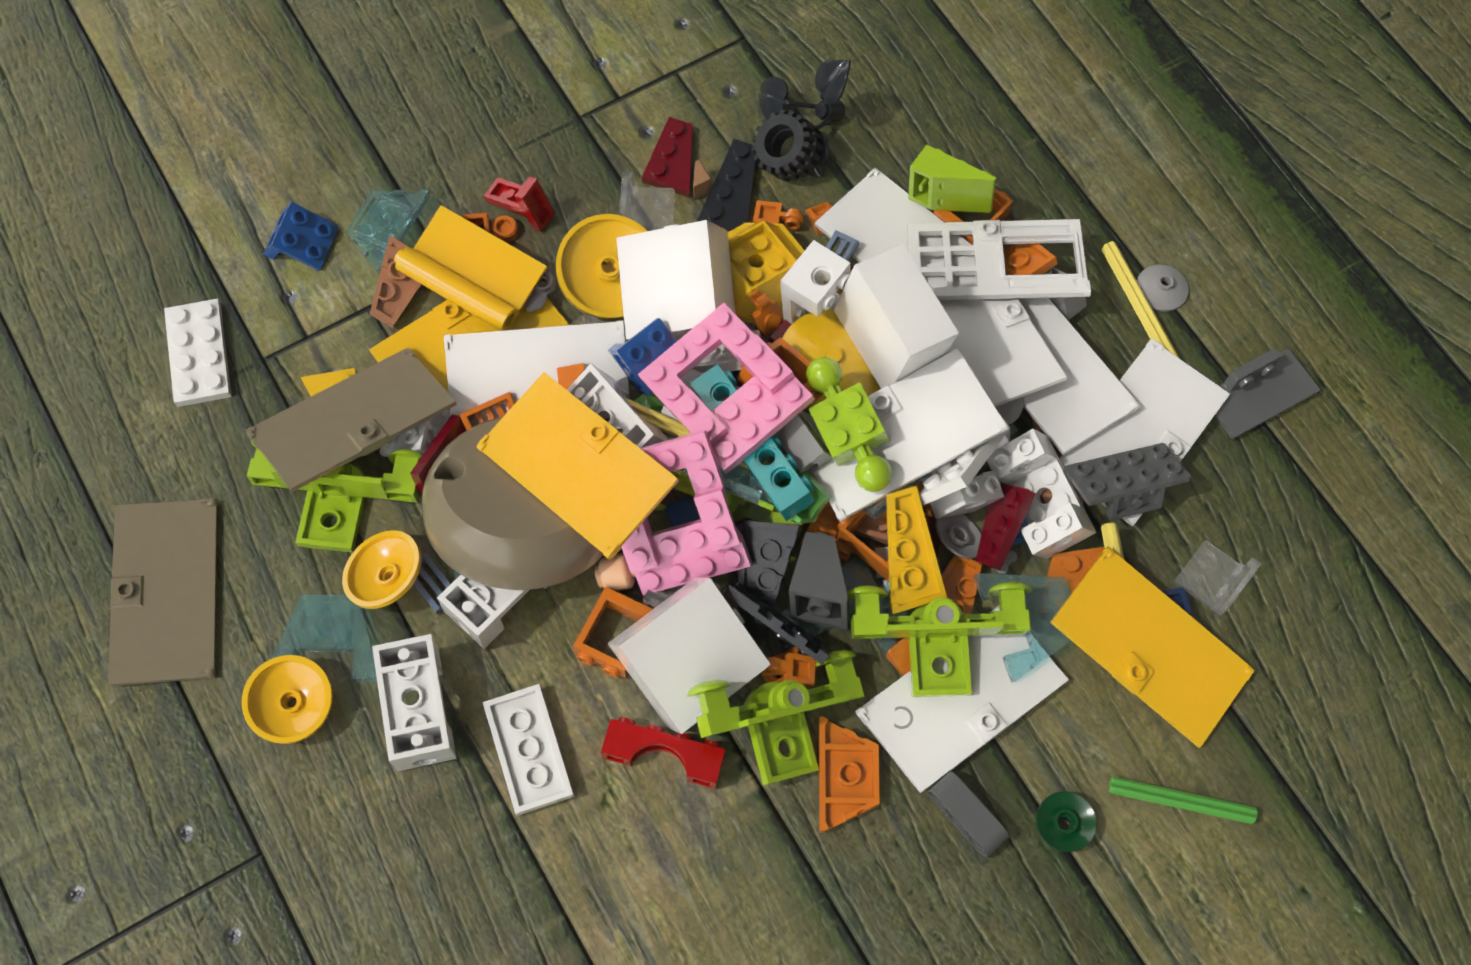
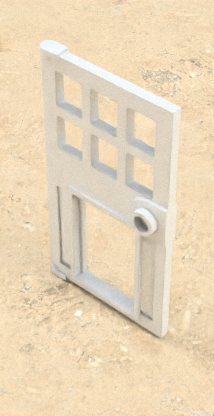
M1080 219L982 220L973 222L908 223L907 225L909 253L923 276H945L946 287L931 288L938 300L1090 297L1091 295L1090 281L1087 279ZM942 235L943 246L920 247L919 236ZM950 235H973V245L951 246ZM1073 243L1077 274L1006 275L1003 244ZM951 255H974L975 266H952ZM920 256H944L943 267H921ZM976 275L977 286L954 287L953 276Z

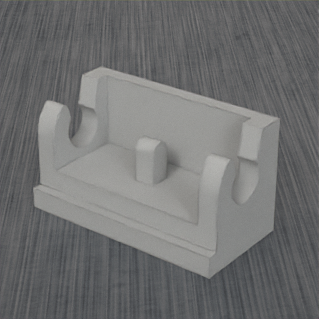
M801 413L775 433L783 445V449L787 454H790L801 473L807 470L809 474H812L833 459L828 448Z

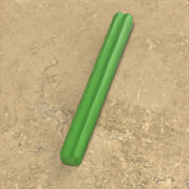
M1116 776L1110 778L1108 791L1112 794L1253 824L1257 820L1258 810L1253 806Z

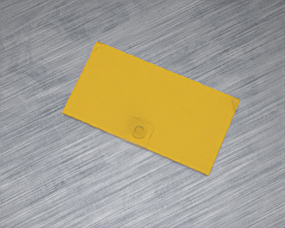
M547 297L545 305L537 311L528 313L524 305L508 330L569 326V324ZM446 300L433 308L432 311L375 345L369 351L376 361L380 362L408 347L448 392L444 335L500 330L451 301Z
M545 372L539 376L496 426L477 444L478 450L492 459L609 560L620 551L622 545L679 481L678 478Z
M1108 546L1102 551L1096 562L1050 621L1059 631L1112 674V677L1131 693L1138 696L1198 748L1204 744L1239 691L1255 671V669Z

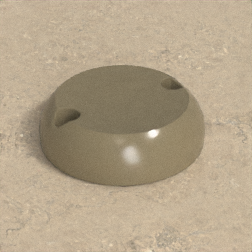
M503 417L482 422L456 437L445 447L431 466L424 482L422 495V516L427 537L436 553L447 565L461 575L490 587L529 590L549 587L570 580L586 571L603 556V553L486 454L477 449L479 441Z

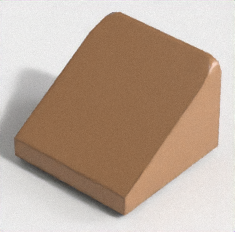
M699 160L695 161L694 200L708 195L711 191V178Z

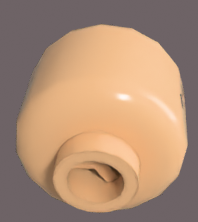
M624 553L616 554L611 560L602 557L599 565L595 566V577L600 588L608 587L618 592L633 587L636 576L635 573L631 574Z

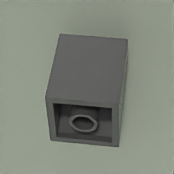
M806 532L789 588L791 618L848 631V596L835 537L822 532Z

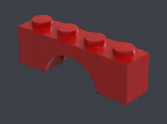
M619 717L618 720L610 719L600 752L602 759L631 767L636 759L645 753L665 751L677 757L683 764L687 775V782L716 790L725 758V749L721 748V744L711 740H704V743L693 741V737L685 733L667 734L664 733L663 728L655 725H647V728L637 726L634 720L625 717Z

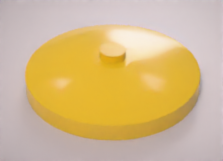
M616 214L591 216L573 226L563 238L556 257L557 281L566 299L582 313L597 319L617 320L624 318L617 237L648 231L636 221Z
M834 309L823 310L818 317L810 312L796 320L785 332L783 339L809 362L819 357H830L839 363L843 373L842 381L839 385L842 391L859 382L867 397L879 391L880 386L834 312ZM824 393L820 399H818L805 409L809 410L808 408L825 400L826 397Z

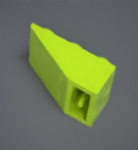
M926 145L910 166L908 199L930 210L990 213L993 206L996 177L987 171H982L969 165L963 160H958L940 149Z

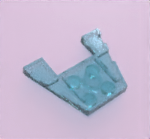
M983 573L974 576L982 601L999 597L989 595L988 591L994 585L1003 582H1022L1029 585L1032 589V592L1025 594L1026 610H1029L1030 631L1025 636L1030 648L1003 657L1011 683L1020 679L1027 672L1071 642L1067 636L1050 623L1071 595L1065 577Z
M301 594L271 659L283 655H296V652H354L351 675L353 682H377L373 649L363 608L354 604L346 595Z

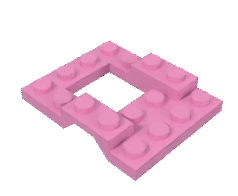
M725 303L721 304L638 374L645 385L690 433L706 429L718 466L725 474H728L815 400L813 395L794 376L792 370ZM723 344L748 370L753 378L711 412L680 378L718 346Z
M706 429L640 448L669 472L683 468L687 469L695 492L694 501L701 518L656 532H652L648 518H646L622 545L621 548L631 574L635 573L642 595L687 584L695 577L710 578L751 567L752 561L743 535L735 526L728 506L725 483Z

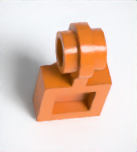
M757 200L753 223L766 221L780 224V222H783L787 229L798 230L803 225L804 217L798 209H789L787 212H782V203Z

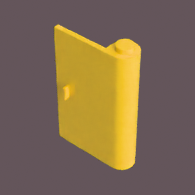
M442 205L435 213L415 247L400 249L394 258L396 270L500 331H507L511 327L548 268L541 262Z

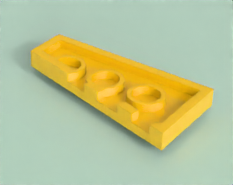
M917 486L887 493L890 613L896 614L928 604L936 598H946L947 595Z

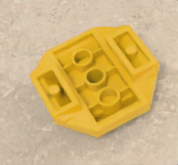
M766 221L744 223L727 232L736 316L741 321L753 323V326H756L750 315L756 308L749 298V295L756 289L760 291L761 295L765 293L769 299L771 298L776 301L783 314L780 281L805 250L783 224Z

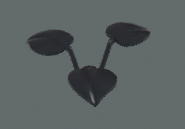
M827 60L819 65L816 72L815 85L817 90L821 92L820 98L822 101L818 104L786 100L789 91L786 82L778 77L767 78L761 84L759 93L760 108L763 115L769 119L771 118V113L777 112L779 114L780 110H785V105L815 109L816 116L823 120V122L816 125L817 129L831 125L832 121H840L845 115V106L840 99L846 87L851 61ZM818 131L817 133L822 137V141L818 143L823 145V151H819L818 154L821 156L820 161L814 163L816 168L813 171L808 170L807 172L816 177H824V167L829 154V143L825 134Z

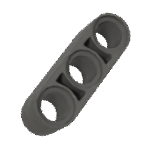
M948 772L927 791L937 807L985 858H988L1009 839L1006 829L953 772Z

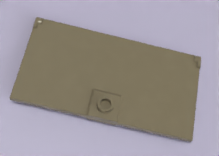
M407 347L245 431L290 491L294 492L360 456H365L388 444L390 440L456 406L457 403Z
M205 498L189 501L115 505L110 600L109 686L216 678L218 499Z

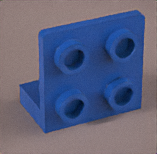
M291 201L282 211L263 255L273 260L278 253H284L315 270H320L336 235L338 226Z
M656 318L624 344H615L608 351L639 394L650 395L652 391L640 379L638 374L677 341L662 320Z

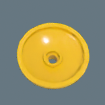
M384 531L365 540L355 549L345 565L342 585L346 596L357 606L366 609L382 608L400 599L412 587L421 568L422 557L418 544L411 536L401 531Z
M283 655L272 658L260 665L245 684L242 694L244 718L249 727L258 736L267 741L277 744H291L302 741L313 735L326 721L333 700L331 683L326 673L308 658L298 655ZM295 698L297 700L296 705L289 708L288 701Z

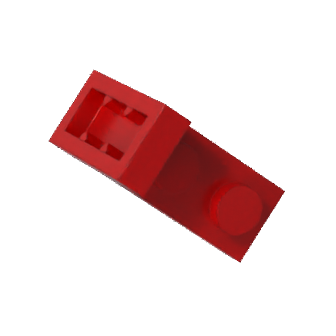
M528 177L523 185L497 178L483 196L489 204L526 216L533 230L539 232L543 231L555 215V211L540 183L532 177Z

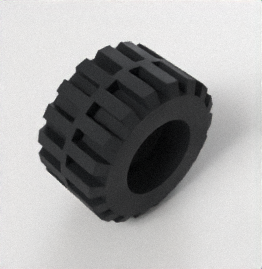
M780 110L779 114L777 112L771 113V118L765 117L762 120L763 125L761 127L758 125L756 128L757 136H753L752 141L755 145L752 146V152L756 154L754 156L755 161L759 163L758 166L784 181H790V179L797 181L799 176H808L807 171H813L816 168L814 163L820 161L821 156L818 154L819 151H823V145L818 143L822 141L821 135L817 133L819 130L810 121L794 111ZM794 135V144L791 150L781 157L780 152L783 143Z

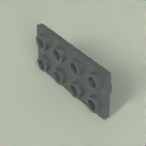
M1274 348L1233 370L1225 382L1219 385L1230 395L1214 416L1229 437L1235 439L1312 397L1320 391V388L1290 349L1279 352L1277 348Z
M1165 443L1074 463L1064 467L1065 474L1087 505L1091 506L1107 502L1105 514L1110 520L1160 509L1165 488L1189 482L1191 475Z

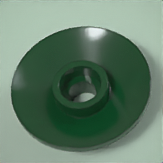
M1067 791L1056 792L1046 797L1038 807L1036 813L1038 833L1047 845L1057 851L1075 852L1081 850L1091 842L1095 835L1097 826L1095 813L1091 805L1078 794ZM1060 819L1068 821L1069 827L1067 829L1060 827Z

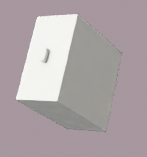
M708 220L683 225L674 224L665 226L663 229L617 237L626 340L632 338L656 318L662 320L675 340L678 341L723 303L736 315L727 230Z
M903 243L855 264L834 309V312L881 389L944 356L959 334Z
M695 577L608 643L669 729L681 734L697 723L696 717L702 715L698 695L687 697V693L692 687L708 680H725L731 684L730 687L725 688L729 698L771 665L743 626L744 619L735 608L731 609L710 578Z

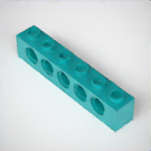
M718 364L690 383L698 398L711 412L724 402H719L722 396L729 395L730 397L737 391L734 386L738 384L730 371L723 372ZM774 434L743 461L785 521H788L815 502L810 493L814 488L805 475L801 478L795 472L798 469L797 464L790 454L786 456L782 454L779 449L783 445ZM775 458L772 464L763 465L766 459ZM782 480H791L786 487H778Z

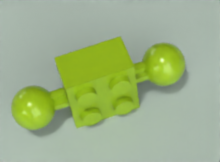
M830 357L816 358L807 368L806 379L809 386L819 393H824L826 399L808 409L837 466L856 458L858 461L855 468L857 484L865 491L879 492L890 483L892 469L888 461L881 456L874 455L872 449L888 442L887 434L861 383L859 382L842 391L839 385L842 381L843 373L839 363Z

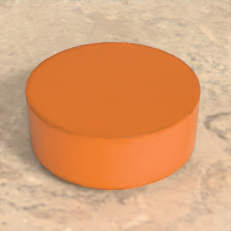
M499 216L491 224L492 234L504 242L514 240L518 234L517 223L510 216Z

